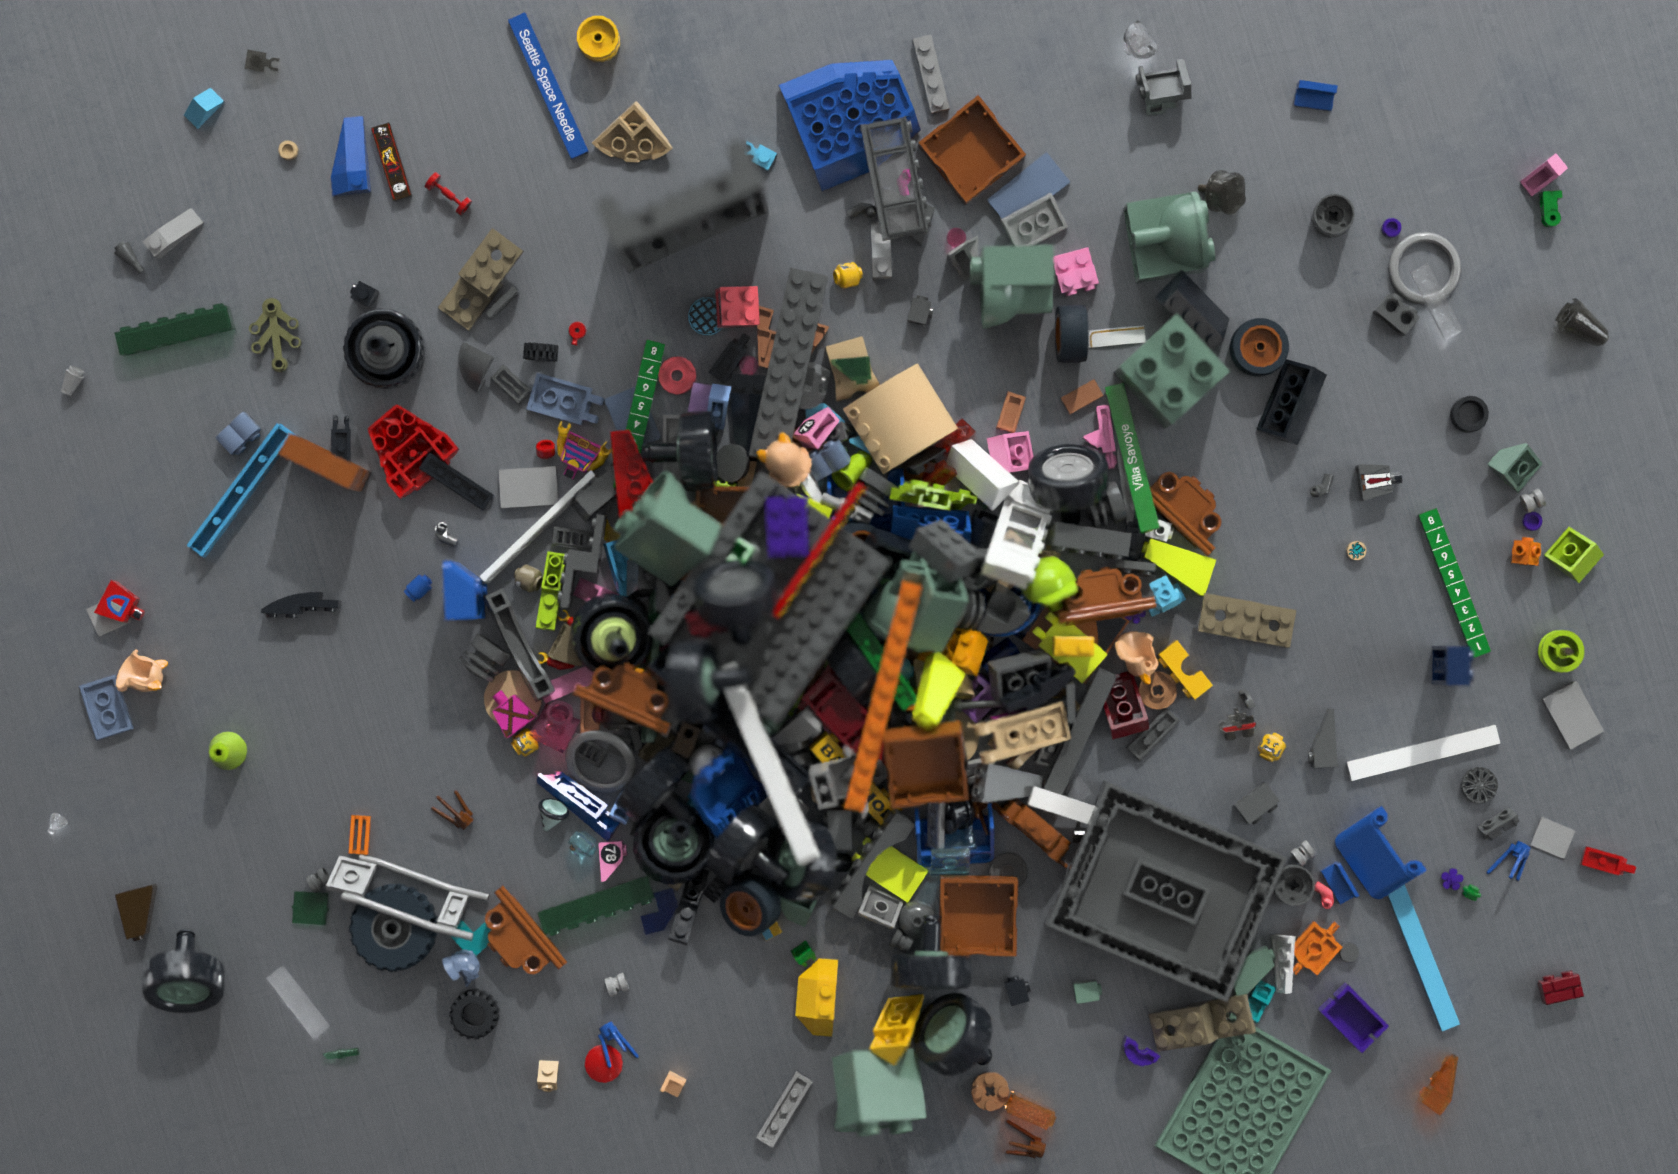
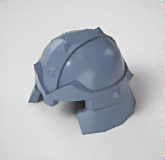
M463 949L442 959L443 966L453 981L460 978V973L464 979L465 986L468 987L471 981L479 977L480 965L473 951Z

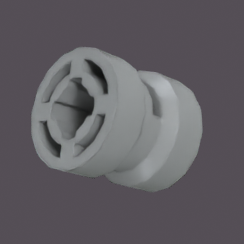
M1540 489L1533 490L1529 495L1524 494L1520 496L1521 504L1526 513L1534 511L1537 507L1542 508L1546 506L1545 498Z
M1306 840L1301 843L1300 847L1290 851L1301 867L1307 863L1308 859H1313L1317 856Z
M623 972L617 974L614 978H605L606 987L611 997L617 995L620 991H629L628 982Z

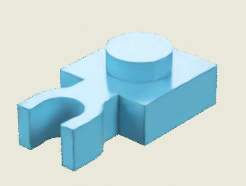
M746 141V144L751 147L750 153L755 164L769 171L777 153L761 144L756 149L752 143Z

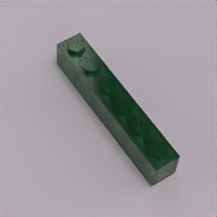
M224 303L213 305L212 309L199 308L195 309L194 313L188 315L187 312L178 313L175 315L176 318L172 319L162 317L158 318L155 323L150 324L149 321L139 323V327L131 328V326L119 328L120 331L114 332L119 354L125 357L235 330L231 308L227 305L224 306Z
M645 875L538 912L544 934L554 936L561 933L560 929L568 927V930L580 927L579 923L586 921L587 924L598 921L597 917L604 915L607 918L616 915L615 911L623 909V912L634 909L633 905L641 903V906L652 903L655 893L650 878Z

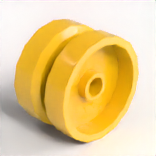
M592 16L586 18L580 24L577 30V42L581 52L587 59L594 62H605L617 54L620 48V36L616 25L610 19L604 16Z

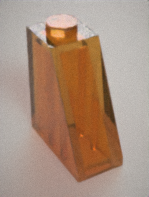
M1014 1089L1005 1104L1007 1113L1046 1130L1049 1126H1053L1057 1118L1054 1109Z

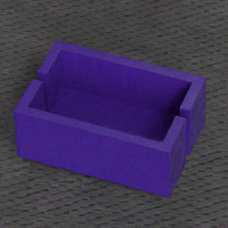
M808 497L766 498L768 557H789V553L786 552H790L791 557L809 556Z
M1344 982L1333 993L1335 998L1329 997L1318 1010L1358 1051L1363 1053L1374 1042L1369 1035L1372 1034L1378 1038L1389 1025Z

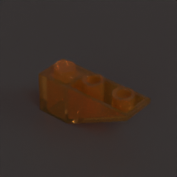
M1453 1053L1444 1058L1441 1069L1433 1073L1430 1078V1084L1427 1087L1424 1086L1419 1093L1420 1097L1418 1100L1440 1116L1452 1101L1458 1057Z

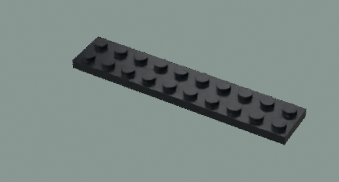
M670 645L645 669L667 690L668 659L672 649ZM721 692L720 707L716 717L711 721L702 723L761 776L729 700ZM769 736L795 796L810 779V773Z

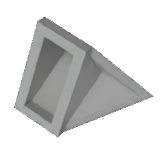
M978 235L962 243L947 255V258L963 280L970 277L971 257H978Z

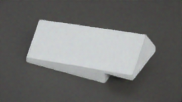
M972 439L952 445L945 467L992 511L1020 484L1019 481Z

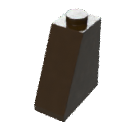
M157 884L115 894L126 939L132 938L133 941L144 939L145 934L150 932Z

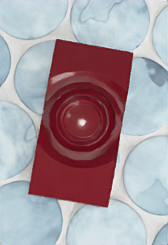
M829 671L801 698L833 733L856 754L859 749L868 710L858 703L843 684Z

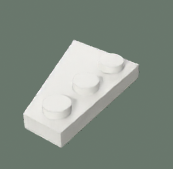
M1271 935L1272 951L1276 960H1273L1275 965L1276 993H1292L1295 936Z

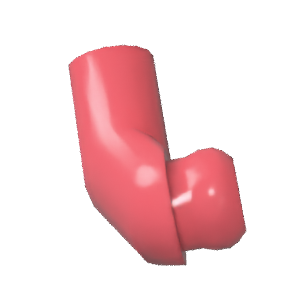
M1317 881L1315 883V891L1321 894L1322 907L1330 909L1334 904L1333 892Z

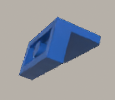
M1299 80L1296 86L1294 106L1331 111L1338 85Z
M1336 861L1320 871L1340 905L1353 897H1359L1341 863Z

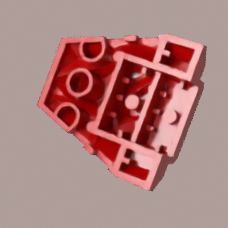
M398 404L394 405L367 428L375 451L378 453L380 465L384 469L387 484L400 499L408 496L413 491L420 490L433 479L419 469L429 452L449 465L451 463L450 460L459 450L446 433L418 418Z

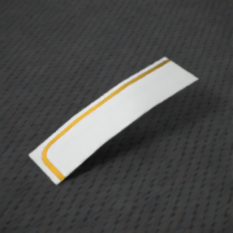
M1144 325L1089 330V348L1146 342Z

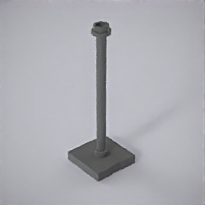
M1071 679L1066 684V695H1063L1062 698H1051L1040 706L1062 701L1064 702V707H1066L1068 723H1076L1075 690L1073 679ZM961 698L954 700L955 711H959V713H962L961 709L1004 708L995 700L961 702Z

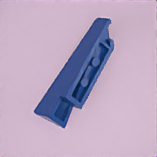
M555 772V774L542 775L540 773L537 776L536 782L557 800L564 803L571 812L606 841L611 839L620 822L609 817L610 812L606 811L607 804L563 772Z

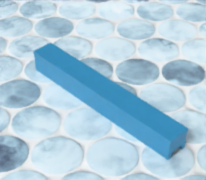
M276 423L186 546L193 549L201 557L206 558L281 456L279 453L289 433L295 435L282 424Z

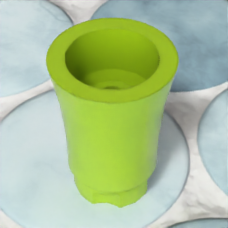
M863 450L853 454L848 465L832 473L833 481L841 489L851 491L860 479L859 477L866 467L869 469L873 460Z

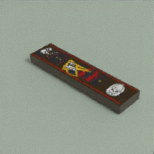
M390 123L372 127L371 130L393 201L411 197L412 193Z

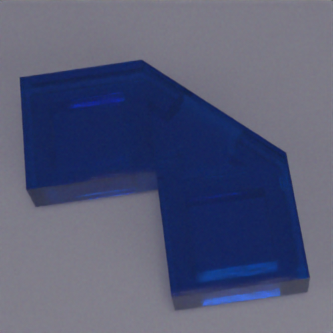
M669 888L654 892L659 911L640 916L645 935L662 931L667 926L678 907L674 889Z

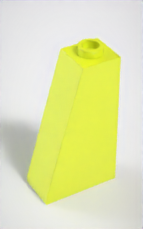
M1151 538L1148 539V542L1144 541L1141 551L1144 553L1143 558L1151 563H1155L1159 569L1197 595L1204 596L1216 563L1215 559Z
M934 651L925 659L912 717L926 730L939 722L966 675L940 652Z

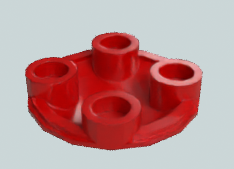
M602 1045L593 1047L585 1058L586 1072L597 1082L607 1083L613 1081L622 1071V1055L610 1045L606 1046L611 1068L607 1066Z

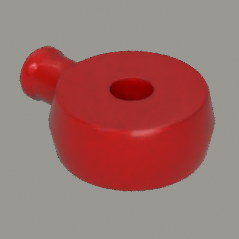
M573 322L569 326L568 332L573 338L571 344L577 346L578 340L586 335L587 329L582 322Z

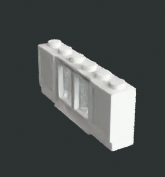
M1019 480L1020 484L1004 499L981 574L1026 589L1028 582L1032 583L1035 571L1032 570L1037 568L1040 557H1037V554H1041L1044 546L1041 540H1045L1048 532L1045 526L1049 527L1052 519L1049 513H1053L1054 510L1039 505L1030 494L1029 483Z

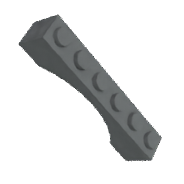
M503 588L485 596L484 603L535 702L552 695L555 689L532 652Z
M892 809L891 812L888 811L885 814L884 822L875 829L870 843L865 844L862 855L859 859H855L852 864V870L843 877L842 885L831 895L832 907L850 918L854 917L863 903V881L872 862L888 847L904 841L915 826L913 818L898 809Z

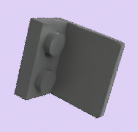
M1117 560L1116 568L1121 572L1122 578L1127 574L1136 575L1141 581L1140 590L1142 598L1153 597L1154 594L1149 584L1156 581V564Z

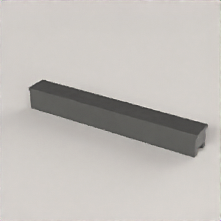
M1098 666L1077 711L1076 723H1072L1069 729L1071 739L1064 742L1042 789L1060 795L1063 794L1114 684L1115 674Z

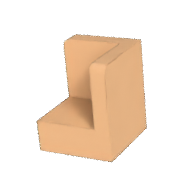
M669 1071L660 1091H666L678 1097L687 1079Z

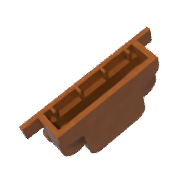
M1172 472L1163 473L1150 487L1155 510L1167 522L1172 523V526L1196 549H1200L1208 556L1215 547L1207 539L1221 526L1220 516L1212 512L1216 507V502L1213 499L1215 497L1214 494L1208 489L1204 491L1199 486L1201 482L1194 476H1183L1178 479L1177 475Z
M1103 567L1096 572H1092V570L1080 572L1081 575L1075 581L1078 588L1077 592L1062 599L1064 611H1059L1057 614L1059 624L1066 623V626L1139 615L1144 610L1154 609L1157 606L1154 596L1142 598L1139 577L1134 574H1127L1122 578V574L1118 569Z
M625 663L624 666H616L613 672L609 668L601 667L594 672L589 688L577 684L573 695L649 729L667 734L671 724L660 720L668 705V698L662 691H656L657 682L648 672L643 670L642 673L635 671V666Z
M1018 798L1007 799L1001 806L1010 817L1009 820L1002 816L992 805V808L1001 817L1020 830L1054 861L1061 864L1065 869L1068 867V864L1061 860V858L1070 849L1071 842Z
M501 886L494 892L501 902L489 910L485 916L486 925L492 929L488 934L489 943L487 945L494 953L498 951L502 956L500 958L501 962L506 967L510 966L512 968H519L522 965L525 972L529 974L539 973L550 961L558 970L565 965L567 961L560 954L559 949L512 893L510 894L504 886Z

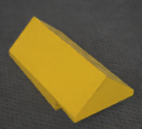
M924 994L887 999L873 1029L875 1038L870 1047L871 1052L892 1065H896L909 1044L925 998Z

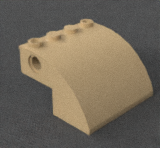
M918 363L843 408L883 474L893 470L958 429Z

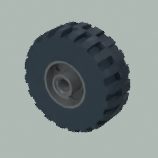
M400 883L386 884L373 889L364 896L365 899L437 924L438 917L435 916L433 904L429 903L426 895L421 894L412 886L408 887ZM356 904V908L351 914L349 933L352 936V939H350L352 946L354 945L357 949V955L365 959V963L369 966L373 965L381 971L389 970V972L409 969L418 964L428 955L435 944L436 936H438L437 932ZM391 923L396 925L397 932L391 929Z

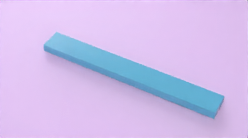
M1403 885L1387 896L1441 1031H1445L1460 1025L1407 889Z

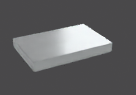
M1052 193L1000 219L1013 246H1034L1068 228Z
M556 466L498 470L501 508L555 505L559 501Z
M1573 681L1542 698L1569 750L1604 732L1577 681Z

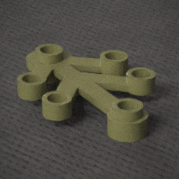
M268 298L262 304L263 313L255 323L250 324L249 332L253 335H258L268 318L270 326L259 341L252 344L251 349L256 354L262 353L264 346L272 337L274 350L272 368L277 372H284L288 368V362L282 356L280 336L287 340L290 346L295 349L301 347L302 341L279 326L277 317L285 321L288 328L292 330L299 327V321L281 310V303L277 299ZM270 304H274L275 306L274 310L272 311L268 309V306ZM292 320L296 321V326L294 327L290 326ZM255 325L258 326L257 332L252 331V327ZM294 339H298L299 344L297 346H293L292 344ZM257 344L261 346L259 351L254 349ZM277 361H282L280 368L276 366Z

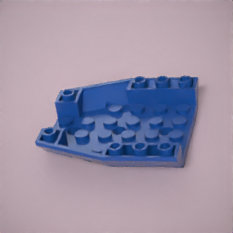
M892 60L833 63L779 85L815 171L821 191L869 173L860 125L906 116L907 121H911L913 132L909 133L910 139L921 131L907 90ZM885 95H893L895 101L892 104H886L883 100ZM850 109L858 110L859 116L856 119H851L848 116ZM820 123L823 126V131L821 133L813 132L812 127L814 124ZM901 124L870 130L874 151L904 145ZM893 154L876 157L877 167Z

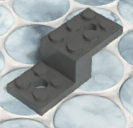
M597 514V517L592 520L591 529L595 530L594 537H590L589 549H592V552L568 549V553L564 554L563 564L566 565V570L562 572L560 583L563 584V591H559L558 603H561L560 607L571 608L577 570L600 573L607 522L605 515Z

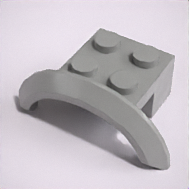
M844 746L847 758L811 765L810 778L819 809L837 806L839 799L846 798L849 784L843 783L840 780V776L850 764L854 766L856 761L855 752L847 746ZM867 800L864 807V811L861 812L862 818H865L868 812Z

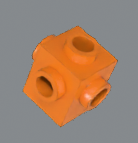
M1522 537V541L1514 540L1511 563L1538 566L1541 555V543L1533 542L1534 538Z

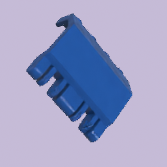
M727 747L723 750L722 755L711 760L710 765L699 770V774L693 779L690 798L704 823L711 828L715 837L718 838L740 812L753 804L758 806L769 794L763 783L753 777L747 764L733 750Z

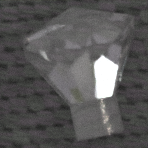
M58 813L51 814L48 833L54 835L58 829L65 827L68 824L67 819Z

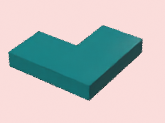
M460 919L457 929L473 933L472 941L450 936L462 950L473 951L477 956L488 946V934L492 929L484 922L473 932Z

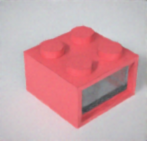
M758 286L719 287L715 290L717 328L756 327L760 325Z

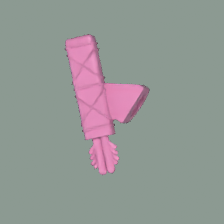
M1109 405L1097 406L1096 415L1099 430L1084 435L1083 439L1097 450L1099 447H1102V453L1106 454L1105 459L1108 463V469H1114L1115 465H1117V459L1113 454L1116 451L1110 407Z

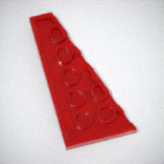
M630 430L610 432L619 518L625 511H633L636 503L653 482Z

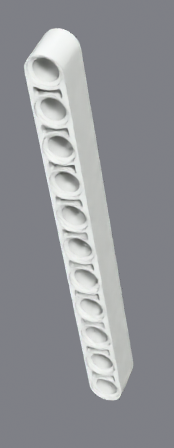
M733 661L729 664L717 668V670L732 669L739 667L737 663ZM744 685L739 688L724 689L799 864L802 866L820 858L817 847L748 688Z

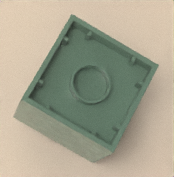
M1176 314L1113 373L1122 383L1124 382V385L1164 428H1167L1230 371Z

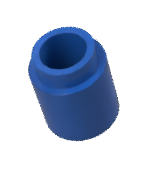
M419 574L406 586L404 593L415 602L433 588L431 586L433 582L426 574L423 576Z

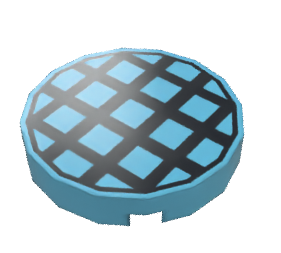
M706 297L693 303L688 313L692 329L698 334L705 336L720 332L722 328H717L716 299Z

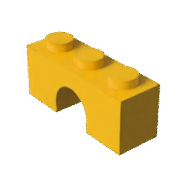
M1178 640L1173 641L1157 654L1160 657L1158 662L1164 669L1168 667L1172 672L1170 676L1176 684L1180 682L1183 686L1182 692L1188 699L1190 697L1194 700L1213 686L1201 670L1190 676L1183 673L1181 664L1189 654Z

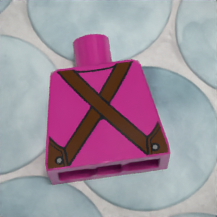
M501 690L493 696V699L499 706L492 712L506 738L511 737L538 716L516 694L508 699Z

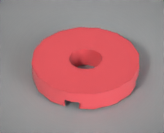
M670 357L660 366L658 374L659 383L670 394H685L691 390L693 382L696 381V370L686 358ZM676 370L681 371L683 374L682 379L679 381L672 379V373Z

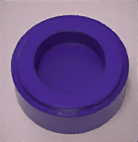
M1395 218L1385 220L1381 226L1383 235L1388 238L1396 237L1401 232V223Z
M1537 512L1526 513L1522 518V525L1528 531L1538 530L1542 526V517Z

